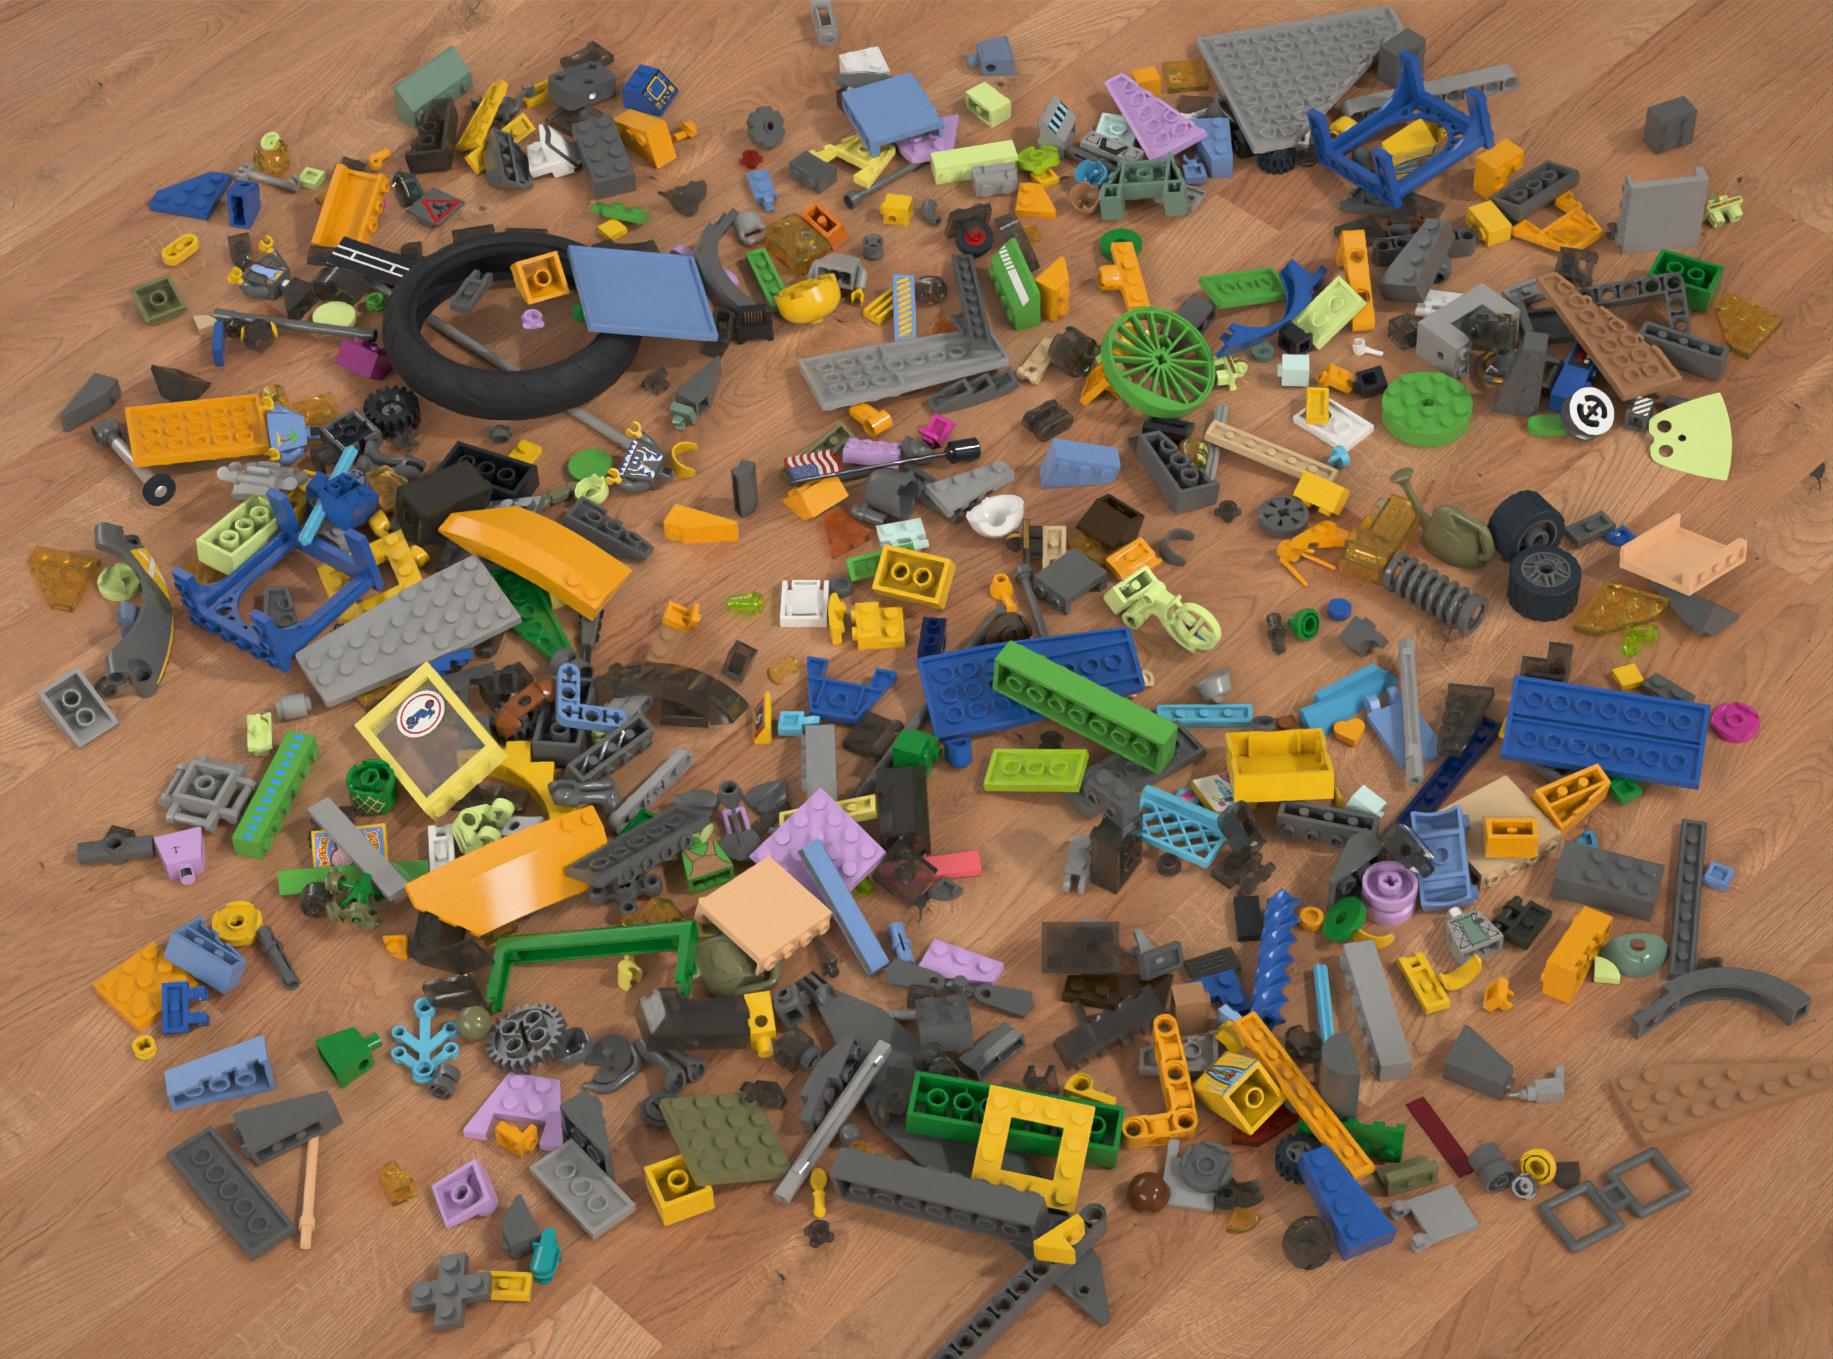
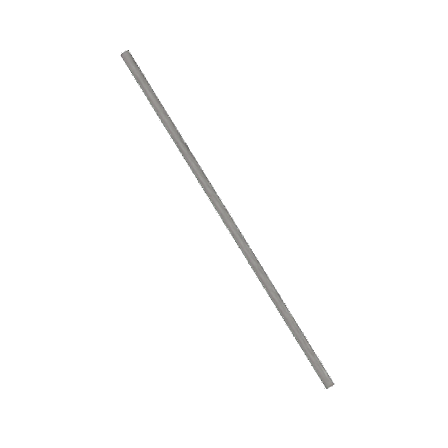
M339 267L389 299L393 289L377 279ZM432 313L425 322L498 369L502 371H521V369ZM576 407L566 411L628 450L632 439L586 410Z

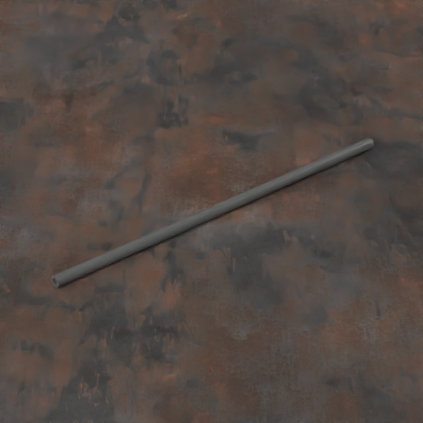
M1002 605L996 606L964 649L981 646L985 642L986 630L990 622L997 615L1007 612L1005 607ZM926 700L905 726L904 731L918 730L929 716ZM895 741L851 799L868 796L893 763L892 746Z

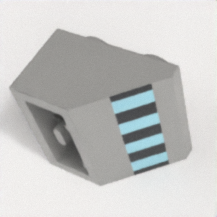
M1052 96L1050 103L1045 105L1043 117L1040 116L1037 128L1040 129L1037 143L1040 145V149H1042L1041 145L1055 146L1058 150L1059 158L1064 159L1065 150L1068 145L1072 144L1077 133V117L1055 96Z

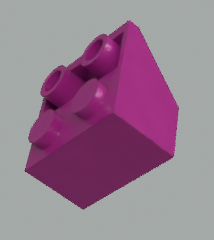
M353 337V340L343 339L335 364L366 378L382 381L393 370L384 347H377L378 344L375 342L364 341Z

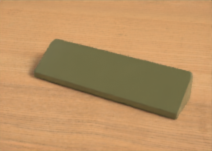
M840 421L801 455L834 449L835 456L844 448L848 439L856 438V436ZM786 468L777 475L778 478L788 484L789 479L792 478Z

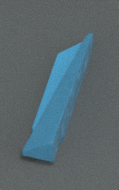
M1372 663L1314 693L1313 704L1300 709L1299 726L1302 729L1323 728L1324 736H1327L1333 731L1335 723L1347 721L1365 708L1364 705L1368 704L1365 699L1366 696L1375 694L1379 698L1387 692V688L1398 684V679L1387 668L1381 669L1378 665Z

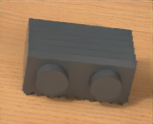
M806 150L789 162L790 177L794 181H799L800 184L805 185L809 190H814L815 193L820 194L837 182V168Z

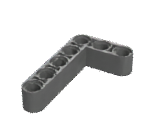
M1677 272L1590 286L1577 291L1583 296L1586 294L1591 296L1592 303L1598 307L1603 306L1606 309L1666 299L1670 328L1675 330V326L1678 323H1685L1686 328L1680 332L1691 333L1686 286L1683 277ZM1677 280L1680 282L1679 287L1675 289L1669 288V284L1672 281ZM1655 284L1658 286V289L1652 293L1647 292L1648 286ZM1629 288L1636 289L1633 296H1626L1625 291ZM1607 292L1614 293L1613 298L1610 300H1604L1603 295ZM1675 302L1683 303L1681 309H1672V305Z

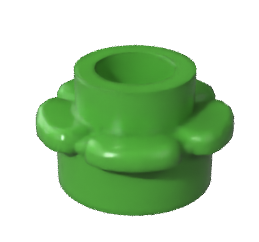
M371 293L367 296L365 305L369 311L380 312L384 309L387 302L382 294Z

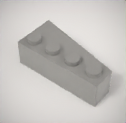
M834 724L805 726V735L801 736L802 793L807 792L809 799L821 787L836 802L838 801Z

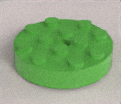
M1442 372L1407 373L1391 382L1384 391L1381 418L1386 429L1394 437L1405 443L1421 447L1443 446L1458 440L1466 433L1471 423L1473 401L1469 391L1462 383Z

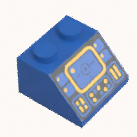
M640 64L622 88L624 108L662 117L679 93V90L658 68Z

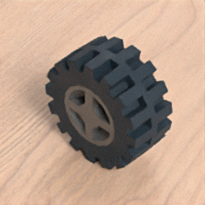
M1294 147L1284 150L1258 153V166L1262 171L1265 170V173L1269 174L1272 172V175H1276V173L1282 175L1283 172L1288 173L1289 169L1292 170L1295 165L1296 150Z
M1295 1133V1136L1288 1134L1287 1138H1282L1280 1144H1277L1276 1171L1279 1170V1175L1281 1177L1285 1176V1180L1288 1182L1292 1179L1294 1184H1298L1299 1181L1305 1184L1297 1168L1300 1157L1303 1153L1320 1148L1322 1145L1320 1142L1317 1143L1316 1138L1312 1137L1310 1139L1309 1134L1306 1133L1304 1136H1300V1133Z

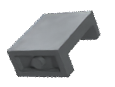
M1523 301L1514 302V306L1520 309L1517 331L1520 341L1525 332L1530 331L1549 334L1547 345L1575 342L1574 335L1553 307L1526 310Z
M1075 547L1034 575V591L1037 596L1045 599L1054 609L1061 611L1065 615L1070 613V604L1093 587L1099 592L1107 588V571Z

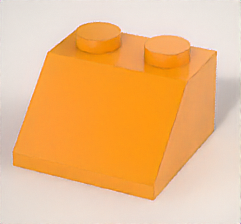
M557 251L518 261L510 266L516 287L528 305L570 293Z
M1060 257L1035 279V283L1040 291V315L1055 323L1066 316L1070 309L1069 276L1065 258Z

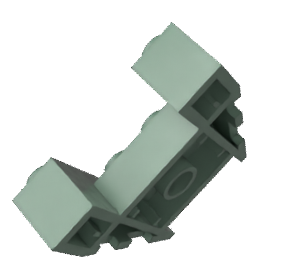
M1168 152L1167 159L1127 161L1126 155H1123L1117 163L1118 168L1115 172L1110 173L1108 176L1109 181L1104 183L1100 190L1099 202L1103 221L1124 219L1126 200L1158 199L1163 197L1166 216L1178 217L1187 215L1188 196L1184 177L1182 178L1181 171L1175 163L1172 152Z

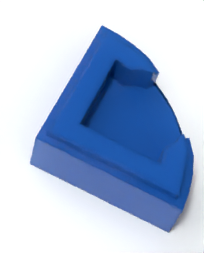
M1624 525L1605 535V541L1617 547H1621L1636 538Z

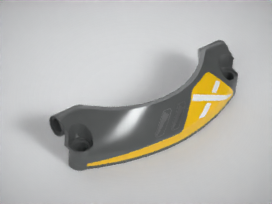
M101 522L94 527L95 548L121 559L135 572L142 585V604L135 623L126 636L109 651L105 658L106 681L111 686H122L129 681L130 685L135 686L139 697L149 698L157 692L172 651L174 613L163 575L152 556L141 544L140 537L134 534L124 535L122 526Z

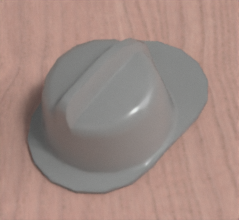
M1223 667L1205 675L1193 688L1198 690L1204 700L1214 699L1216 703L1223 701L1224 695L1232 689L1229 675L1232 667Z

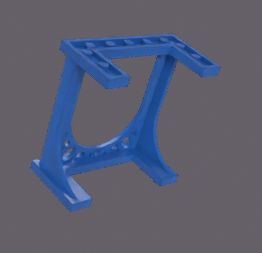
M1406 50L1398 54L1401 64V75L1397 87L1389 100L1375 113L1331 140L1326 115L1314 108L1306 112L1318 163L1395 210L1403 206L1401 198L1477 149L1484 147L1489 150L1495 146L1494 132L1491 128V117L1488 112L1485 94L1473 87L1465 90L1470 116L1466 115L1463 111H1459L1449 103H1445L1425 91L1420 60L1417 55ZM1418 109L1421 113L1414 114L1413 111ZM1422 119L1439 124L1448 133V141L1439 154L1398 181L1391 154L1378 146L1371 150L1376 174L1344 156L1345 153L1381 130L1400 122ZM1459 134L1463 135V137L1456 138L1455 136Z
M271 488L266 492V495L281 530L275 537L230 575L218 582L199 584L196 582L193 574L180 567H177L171 573L175 580L174 585L181 593V601L190 614L188 617L195 626L200 625L210 634H216L221 637L226 643L234 644L240 651H246L252 654L255 659L266 662L271 668H277L286 673L292 668L289 660L298 651L304 648L371 588L379 592L385 585L365 535L351 528L343 533L351 555L314 536L310 545L303 546L298 541L302 529L299 526L288 495ZM294 547L353 578L313 614L289 627L281 629L276 627L270 616L257 609L249 614L252 622L250 626L240 618L238 613L239 602L246 589ZM224 610H232L229 614L224 616L218 614L219 612Z

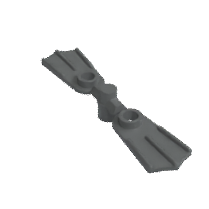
M897 958L885 969L887 984L891 986L932 992L943 988V990L953 992V994L970 997L974 995L975 999L981 1004L1021 1018H1025L1027 1013L1034 1008L1031 991L982 984L974 988L967 984V978L962 975L956 976L953 981H945L943 975L938 972ZM934 981V982H936L937 984H936V985H932V984H930L929 982ZM982 994H987V995H989V997L985 998V997H983V996H981V995H982Z

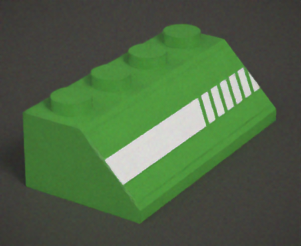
M1011 238L990 259L991 268L988 269V277L990 281L994 282L996 295H1000L1001 307L1006 309L1008 322L1013 324L1015 331L1041 326L1040 291L1016 239Z

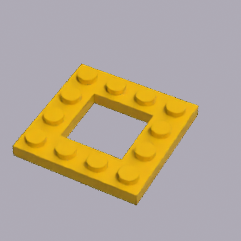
M401 529L369 543L377 565L388 560L390 561L399 585L359 604L355 602L337 618L340 627L411 585L423 580ZM324 564L317 567L329 599L349 583L347 579L351 577L331 566Z
M990 1085L971 1179H985L991 1184L998 1186L1010 1185L1016 1190L1023 1192L1034 1191L1045 1198L1047 1208L1074 1213L1096 1107ZM1011 1118L1064 1129L1053 1180L1001 1170Z

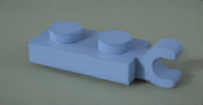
M768 170L748 172L747 180L756 204H763L766 213L774 211L772 203L777 201V194Z

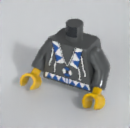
M632 421L630 425L635 428V432L629 428L625 432L627 436H636L637 438L636 440L632 439L619 471L615 468H610L607 473L612 475L613 478L608 476L605 478V482L608 485L617 483V486L623 490L636 494L647 490H655L660 479L672 482L675 470L666 467L667 461L664 451L645 432H640L641 426L638 422Z

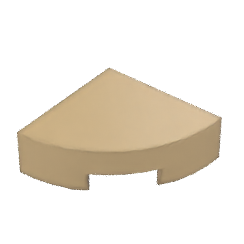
M208 315L193 316L200 335L214 331V323L218 321L217 319Z

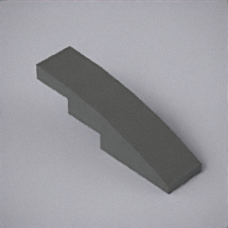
M1009 367L992 377L987 372L970 382L963 378L926 399L934 414H944L985 403L1019 388L1020 385Z

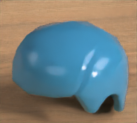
M1088 159L1084 160L1074 171L1077 183L1087 181L1092 186L1097 185L1100 190L1109 178L1108 169L1100 161L1091 162Z

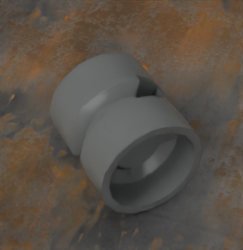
M566 647L558 650L550 660L549 670L555 676H557L561 665L571 663L578 667L580 678L593 677V667L587 661L580 658L571 648Z
M1485 1143L1476 1148L1468 1157L1469 1165L1475 1174L1481 1177L1480 1181L1488 1193L1494 1194L1505 1190L1517 1177V1173L1509 1161L1505 1160V1155L1497 1143Z

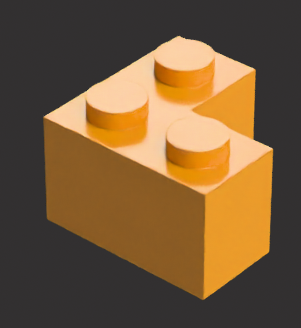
M1504 139L1493 148L1478 155L1475 163L1473 190L1489 200L1488 197L1507 186L1509 175L1523 167L1525 151L1508 139Z

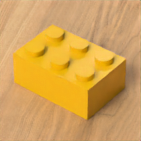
M884 544L872 589L881 596L944 610L956 565L951 559Z

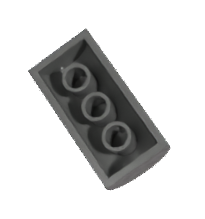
M1547 160L1488 198L1489 201L1492 200V203L1496 205L1501 213L1505 215L1507 221L1509 220V223L1513 226L1551 203L1565 192L1576 187L1580 179L1579 170Z
M1347 1031L1332 1035L1323 1044L1318 1089L1319 1095L1340 1122L1348 1118L1356 1119L1361 1076Z

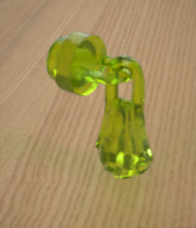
M1647 624V627L1637 626L1629 628L1626 631L1625 640L1619 648L1623 656L1633 658V656H1636L1641 651L1639 639L1645 640L1646 643L1657 641L1658 627H1654V624ZM1640 631H1646L1645 635H1640Z

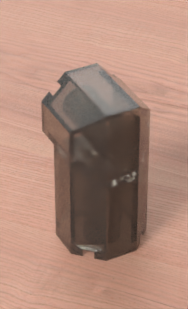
M926 765L877 768L881 848L892 858V861L921 858L925 853L927 857L931 854Z
M656 988L651 992V997L646 999L644 996L638 1001L634 1016L647 1051L746 1049L750 1037V1027H745V1019H750V1011L744 997L686 998L682 996L678 988Z

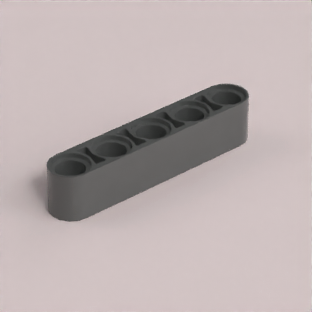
M1472 228L1452 229L1455 238L1447 255L1450 258L1473 255L1476 246V231ZM1415 234L1376 239L1373 242L1372 263L1378 267L1390 266Z

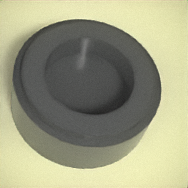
M846 576L834 577L829 583L831 595L832 593H837L838 598H846L853 592V583Z

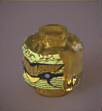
M1188 437L1181 441L1178 451L1192 458V463L1198 469L1204 467L1208 448L1203 440L1198 437Z

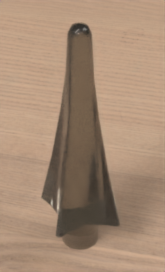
M818 936L814 937L812 942L823 976L829 974L830 978H836L840 971L837 967L838 958L825 946Z

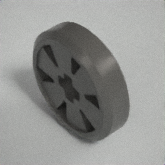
M1285 495L1274 496L1265 500L1259 507V526L1271 536L1279 538L1294 537L1301 534L1308 526L1309 510L1301 500L1295 497Z

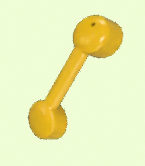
M379 509L369 518V525L373 533L382 538L390 534L388 531L391 530V524L383 511ZM412 545L409 547L418 567H422L430 560L426 551L419 546Z

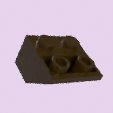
M1106 494L1094 501L1077 523L1076 529L1081 531L1084 536L1100 543L1103 548L1113 551L1137 539L1145 516L1111 494Z

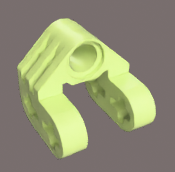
M497 798L491 806L483 804L462 810L451 827L460 852L467 854L501 839L502 835L496 828L503 829L508 819L512 816L515 810L512 802L504 798ZM480 827L481 829L478 834L475 833L477 828Z

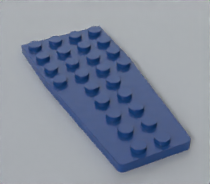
M1128 627L1013 641L1039 655L1045 656L1048 660L1058 665L1065 666L1068 670L1084 676L1102 687L1108 688L1111 692L1121 697L1141 693L1145 690V681L1131 631ZM1008 642L986 644L916 658L935 736L939 737V743L946 740L1007 730L1047 719V717L992 689L995 658Z

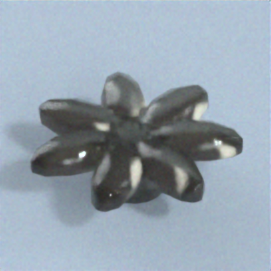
M408 427L404 429L403 434L395 430L396 438L390 440L391 443L398 444L397 451L405 448L410 453L412 451L411 445H420L417 440H414L418 433L409 434Z

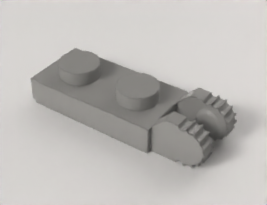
M1072 836L1064 872L1063 892H1069L1071 881L1074 880L1080 881L1078 883V894H1085L1094 862L1097 838Z

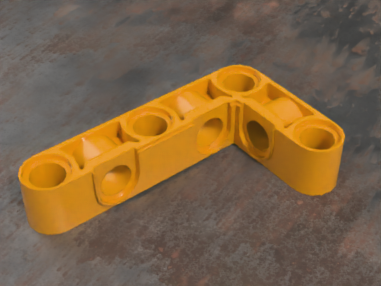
M1364 229L1341 231L1336 248L1337 266L1344 267L1345 282L1367 303L1350 320L1351 331H1373L1375 329V317Z
M1169 1014L1157 1016L1154 1020L1152 1031L1155 1058L1167 1113L1149 1116L1145 1114L1127 1118L1122 1125L1121 1142L1128 1149L1164 1146L1169 1143L1170 1138L1179 1139L1180 1142H1187L1193 1139L1196 1134L1198 1118L1184 1048L1180 1039L1177 1022ZM1159 1028H1168L1170 1032H1161ZM1178 1075L1180 1079L1173 1080L1169 1076ZM1182 1122H1186L1190 1124L1191 1127L1183 1128L1179 1124ZM1135 1130L1139 1135L1131 1136L1127 1132Z

